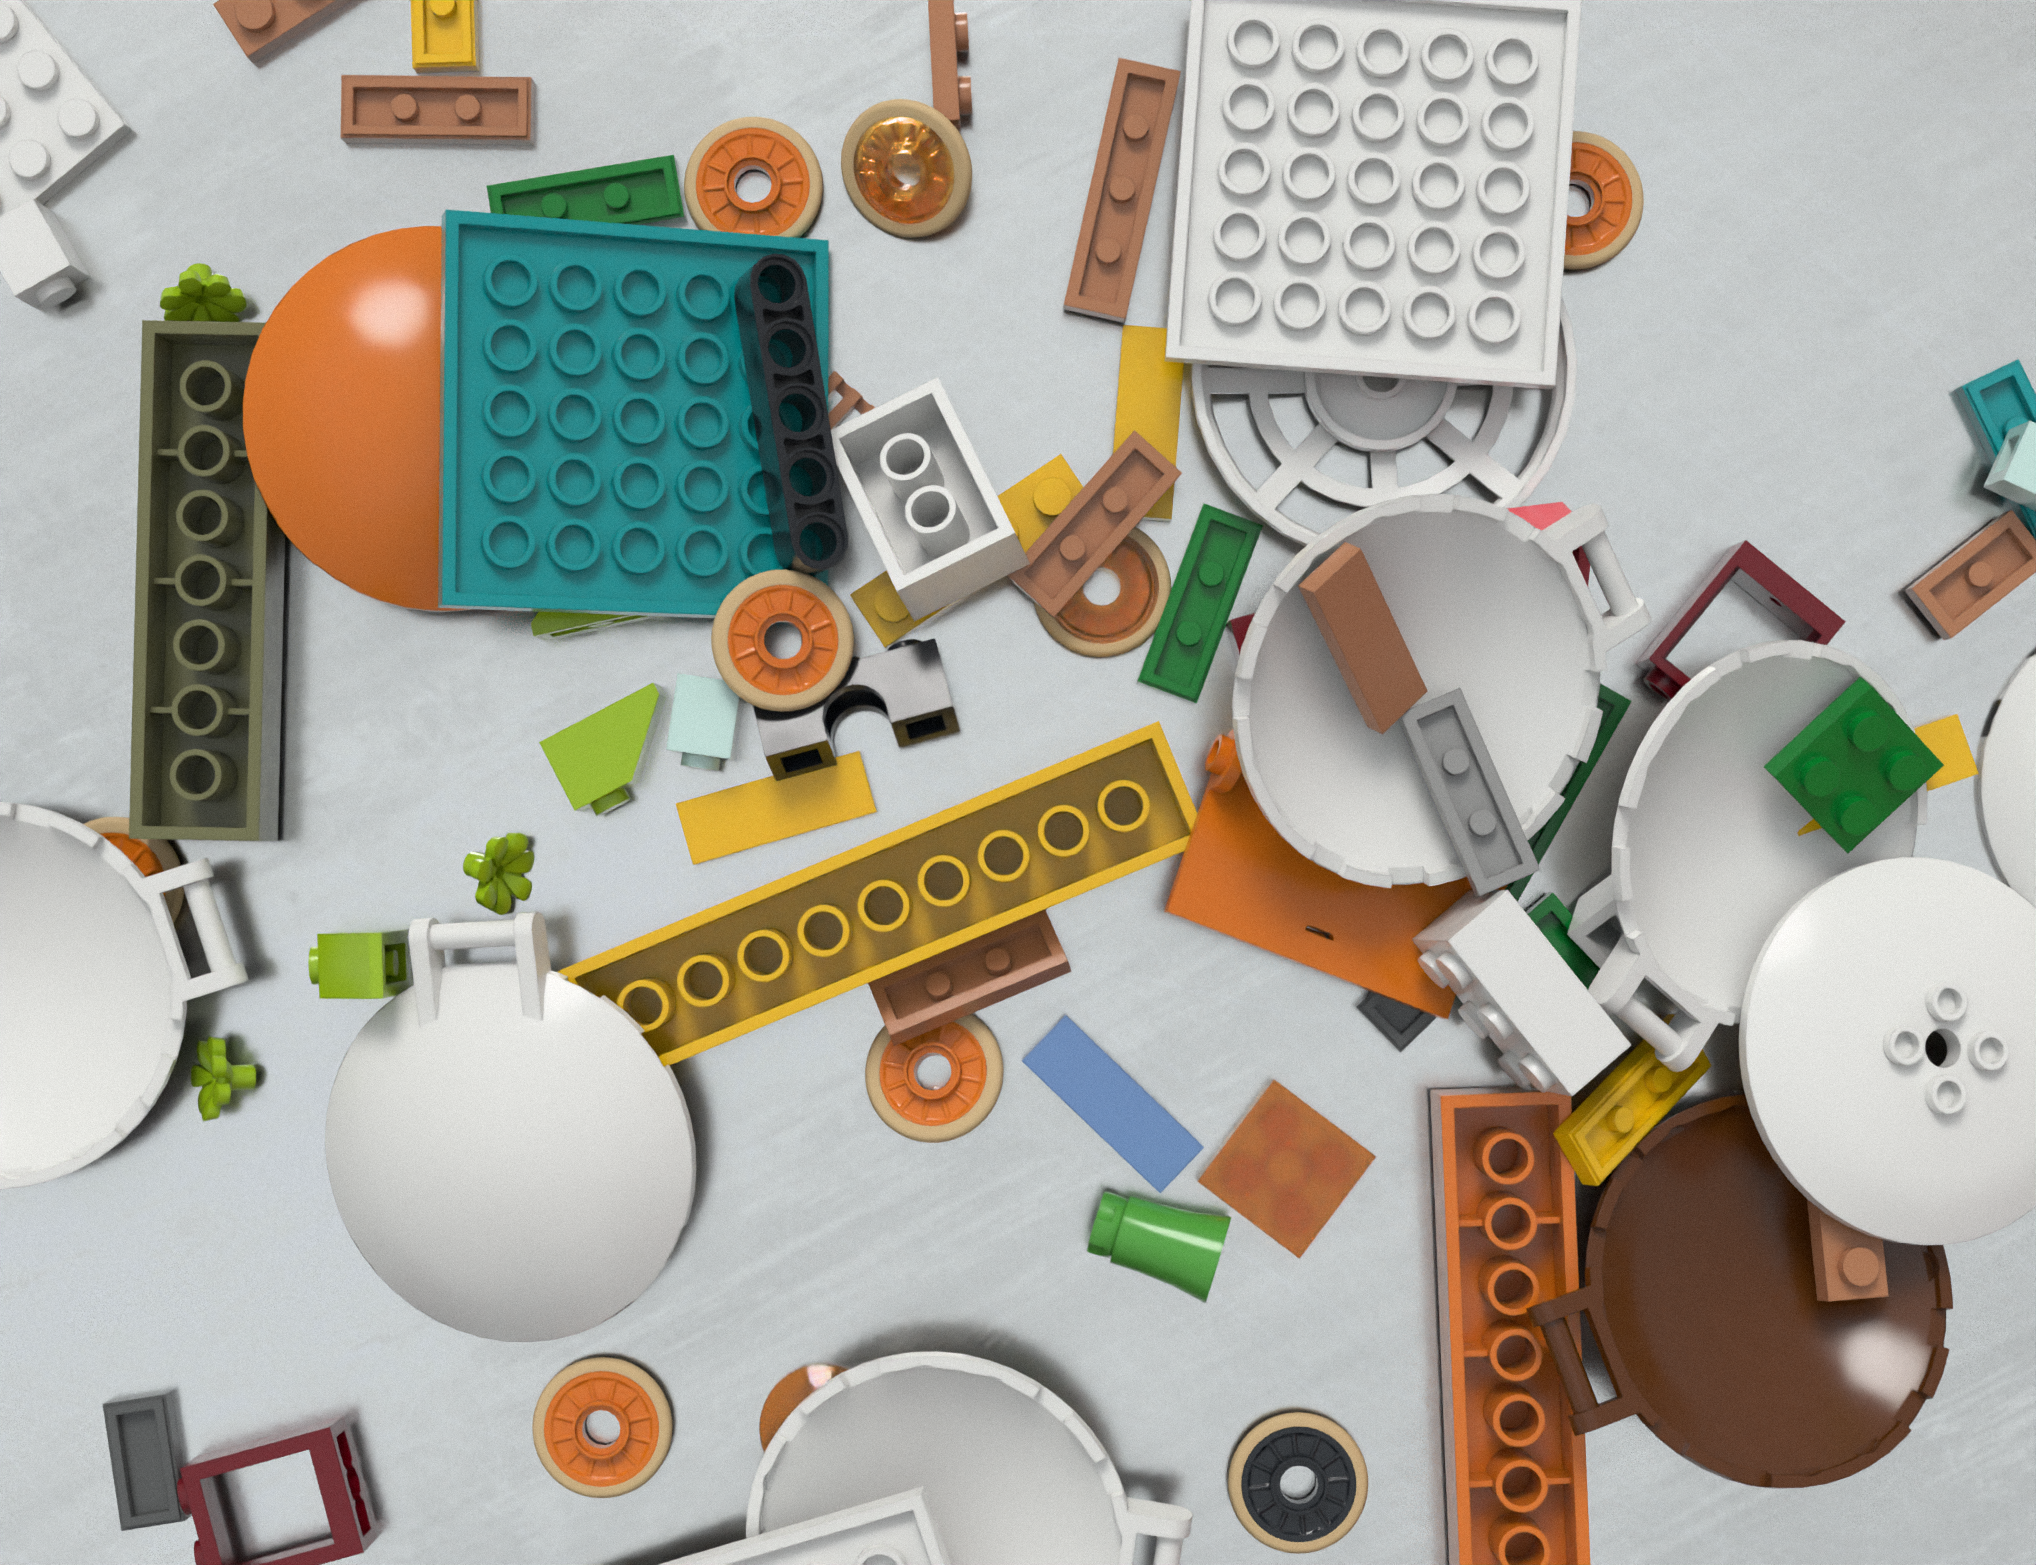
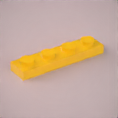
M1062 454L997 496L1024 552L1033 545L1083 488ZM887 570L850 594L885 649L959 601L956 600L914 621L898 595Z

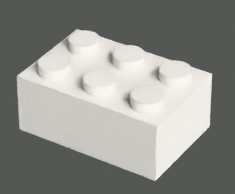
M938 377L831 430L836 464L890 579L914 621L1030 564Z
M1469 890L1412 939L1423 953L1418 958L1421 968L1439 987L1445 988L1449 985L1463 1003L1458 1009L1462 1019L1482 1039L1489 1035L1504 1054L1498 1059L1500 1066L1522 1089L1529 1085L1531 1089H1536L1543 1093L1551 1092L1573 1096L1631 1046L1623 1033L1508 890H1493L1479 897H1475L1473 890Z

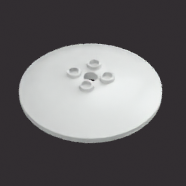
M1928 857L1886 859L1850 868L1827 879L1796 902L1777 923L1753 965L1745 989L1739 1026V1062L1743 1088L1750 1113L1760 1137L1773 1160L1788 1180L1825 1214L1849 1228L1882 1240L1911 1245H1948L1992 1234L2012 1224L2036 1206V908L2012 888L1990 875L1959 863ZM1933 1031L1941 1034L1947 1044L1946 1059L1939 1067L1930 1062L1925 1051L1926 1040Z

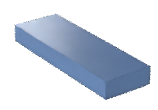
M1066 1014L1022 1059V1062L1159 1193L1204 1148L1190 1132Z

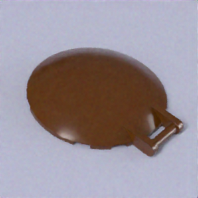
M1743 1094L1721 1097L1697 1104L1655 1126L1619 1163L1599 1199L1591 1223L1586 1250V1286L1526 1308L1533 1328L1540 1326L1573 1411V1414L1567 1417L1575 1436L1594 1431L1636 1414L1641 1422L1659 1440L1681 1457L1703 1470L1724 1479L1749 1486L1789 1489L1823 1485L1850 1477L1870 1467L1889 1454L1911 1432L1909 1426L1918 1415L1926 1399H1933L1944 1372L1949 1354V1349L1944 1347L1946 1310L1953 1309L1951 1276L1943 1245H1911L1883 1240L1888 1297L1832 1302L1817 1301L1807 1198L1788 1180L1773 1160L1760 1137L1751 1116L1746 1095ZM1582 1310L1585 1313L1617 1396L1599 1404L1565 1319L1566 1316Z

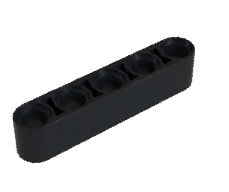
M771 254L761 258L738 279L734 291V300L775 554L779 564L784 569L795 570L813 576L836 566L844 558L848 549V534L807 280L803 269L794 259L783 254ZM759 276H767L777 282L782 292L781 303H773L765 299L760 293L758 287ZM770 339L779 340L790 349L792 354V365L790 368L776 364L771 358L768 350ZM781 403H789L800 412L802 417L800 432L786 428L779 417V406ZM792 466H799L810 475L813 482L810 496H803L797 493L791 486L789 472ZM803 529L816 533L821 539L823 554L819 561L807 557L802 551L800 535Z

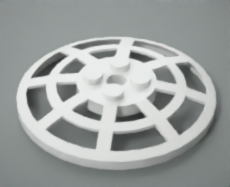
M1561 298L1556 385L1552 388V400L1544 432L1529 463L1518 478L1488 455L1506 422L1513 396V387L1493 385L1486 418L1477 436L1471 441L1444 417L1453 402L1457 386L1482 384L1397 378L1396 386L1392 390L1376 392L1365 384L1363 376L1248 367L1210 368V365L1192 363L1191 386L1196 419L1208 453L1227 485L1253 514L1281 535L1303 546H1307L1320 533L1291 520L1276 508L1300 481L1310 489L1335 501L1358 507H1370L1383 501L1404 496L1441 494L1470 474L1499 497L1493 503L1494 505L1505 509L1519 507L1529 498L1551 468L1567 434L1576 396L1577 356L1572 323L1563 298ZM1305 393L1308 406L1319 424L1295 450L1287 442L1276 423L1269 404L1268 394ZM1211 394H1249L1250 407L1258 430L1272 454L1281 463L1258 490L1242 475L1225 446L1214 415ZM1424 437L1429 439L1454 461L1449 467L1429 479L1409 486L1398 487L1396 451L1407 448ZM1337 441L1353 449L1370 452L1372 488H1361L1341 483L1319 472L1314 466Z

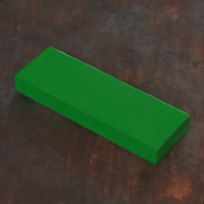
M674 155L486 186L490 211L496 214L646 226H661L686 221L677 161Z
M1203 503L1136 683L1192 704H1197L1263 525Z

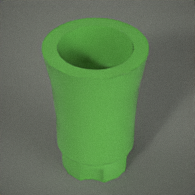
M1105 1191L1092 1228L1087 1252L1102 1257H1111V1264L1139 1272L1171 1285L1206 1304L1231 1217L1192 1212L1157 1204L1132 1195L1127 1200L1122 1196Z

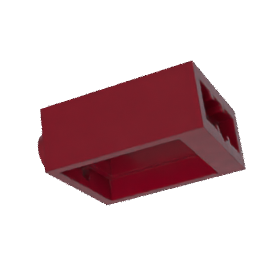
M1745 540L1729 548L1636 664L1648 673L1643 679L1644 683L1657 695L1669 702L1691 679L1666 658L1731 579L1800 635L1798 640L1827 645L1846 621Z
M344 1415L196 1456L180 1468L182 1477L177 1482V1493L185 1515H192L198 1535V1540L194 1543L196 1565H236L212 1476L309 1450L333 1538L237 1565H321L364 1553L377 1539Z

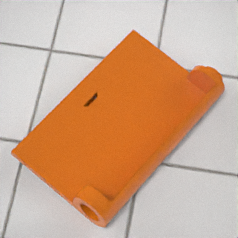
M1233 729L1227 736L1219 734L1213 741L1206 758L1205 770L1211 772L1164 912L1440 1019H1448L1456 994L1449 985L1445 988L1439 987L1424 972L1418 962V958L1423 953L1412 939L1469 890H1472L1467 877L1435 886L1417 883L1392 885L1391 888H1384L1345 879L1337 873L1317 865L1284 840L1258 807L1242 773L1236 752ZM1507 885L1502 886V887H1500V888H1498V889H1495V890H1505V888L1507 887ZM1307 926L1328 934L1330 939H1327L1326 936L1320 932L1307 928Z

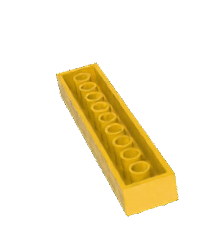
M1159 721L561 969L558 973L568 976L567 981L584 988L599 998L605 995L626 1011L645 1030L641 1035L656 1052L663 1066L668 1064L670 1066L1184 852L1197 816V811Z

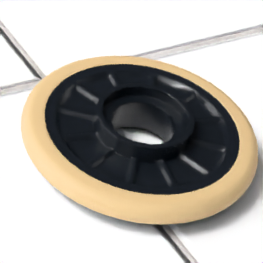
M1302 1412L1286 1413L1274 1416L1260 1423L1241 1441L1230 1464L1228 1491L1236 1517L1246 1531L1255 1539L1278 1551L1295 1554L1310 1553L1335 1544L1354 1527L1366 1503L1368 1472L1364 1457L1356 1442L1339 1425L1315 1414ZM1291 1467H1307L1316 1476L1315 1489L1305 1499H1290L1281 1491V1477Z

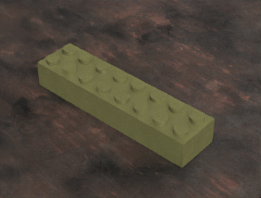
M142 320L129 839L278 842L285 534L278 527L254 481L247 457L243 432V396L246 375L253 350L266 323Z

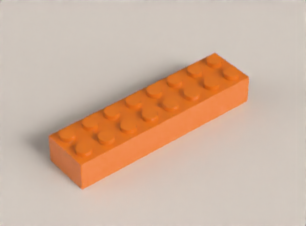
M1527 1086L1525 1089L1521 1087L1430 1090L1449 1565H1591L1585 1434L1574 1435L1567 1417L1573 1414L1541 1328L1540 1326L1533 1328L1526 1308L1579 1289L1574 1169L1553 1134L1572 1114L1571 1096L1551 1092L1543 1093L1539 1090L1531 1089L1530 1086ZM1579 1311L1566 1316L1565 1319L1582 1360Z

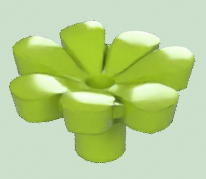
M197 263L189 266L187 271L180 273L178 286L165 288L162 291L160 307L165 310V321L238 322L239 317L237 313L246 309L247 302L241 289L231 288L227 277L220 274L213 275L211 267L206 264Z
M508 833L506 837L494 836L486 843L485 854L473 851L464 859V873L479 880L475 893L477 903L499 915H504L510 910L511 896L525 901L532 891V883L522 877V873L529 872L534 864L533 852L526 851L529 844L526 835L522 833Z
M209 1036L207 1041L198 1040L196 1052L201 1066L193 1065L191 1068V1085L193 1087H202L198 1095V1109L202 1114L203 1122L219 1118L222 1105L229 1104L231 1091L253 1090L256 1084L254 1065H231L226 1059L224 1039Z

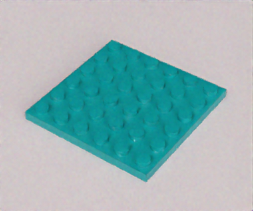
M446 209L442 214L438 608L715 618L723 600L742 581L758 573L784 569L779 564L775 554L734 291L738 279L764 256L783 254L794 259L801 266L807 280L828 410L829 240ZM759 276L758 287L760 293L765 299L773 303H781L782 292L777 282L770 277ZM770 339L768 350L771 358L776 364L790 368L792 365L790 349L785 343ZM781 403L779 406L781 422L786 428L800 432L802 428L800 412L789 403ZM792 466L789 472L791 486L797 493L803 496H810L813 487L810 475L799 466ZM803 529L800 535L801 549L807 557L819 561L823 554L821 539L816 533ZM828 570L813 575V577L828 586Z

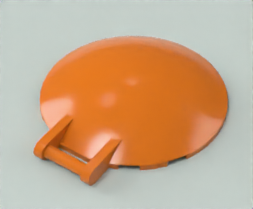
M420 226L383 232L354 242L326 257L289 289L274 308L263 327L251 356L243 396V432L253 478L266 506L276 520L278 527L313 565L318 566L331 577L347 585L355 592L383 603L431 612L464 611L472 609L438 608L441 226Z

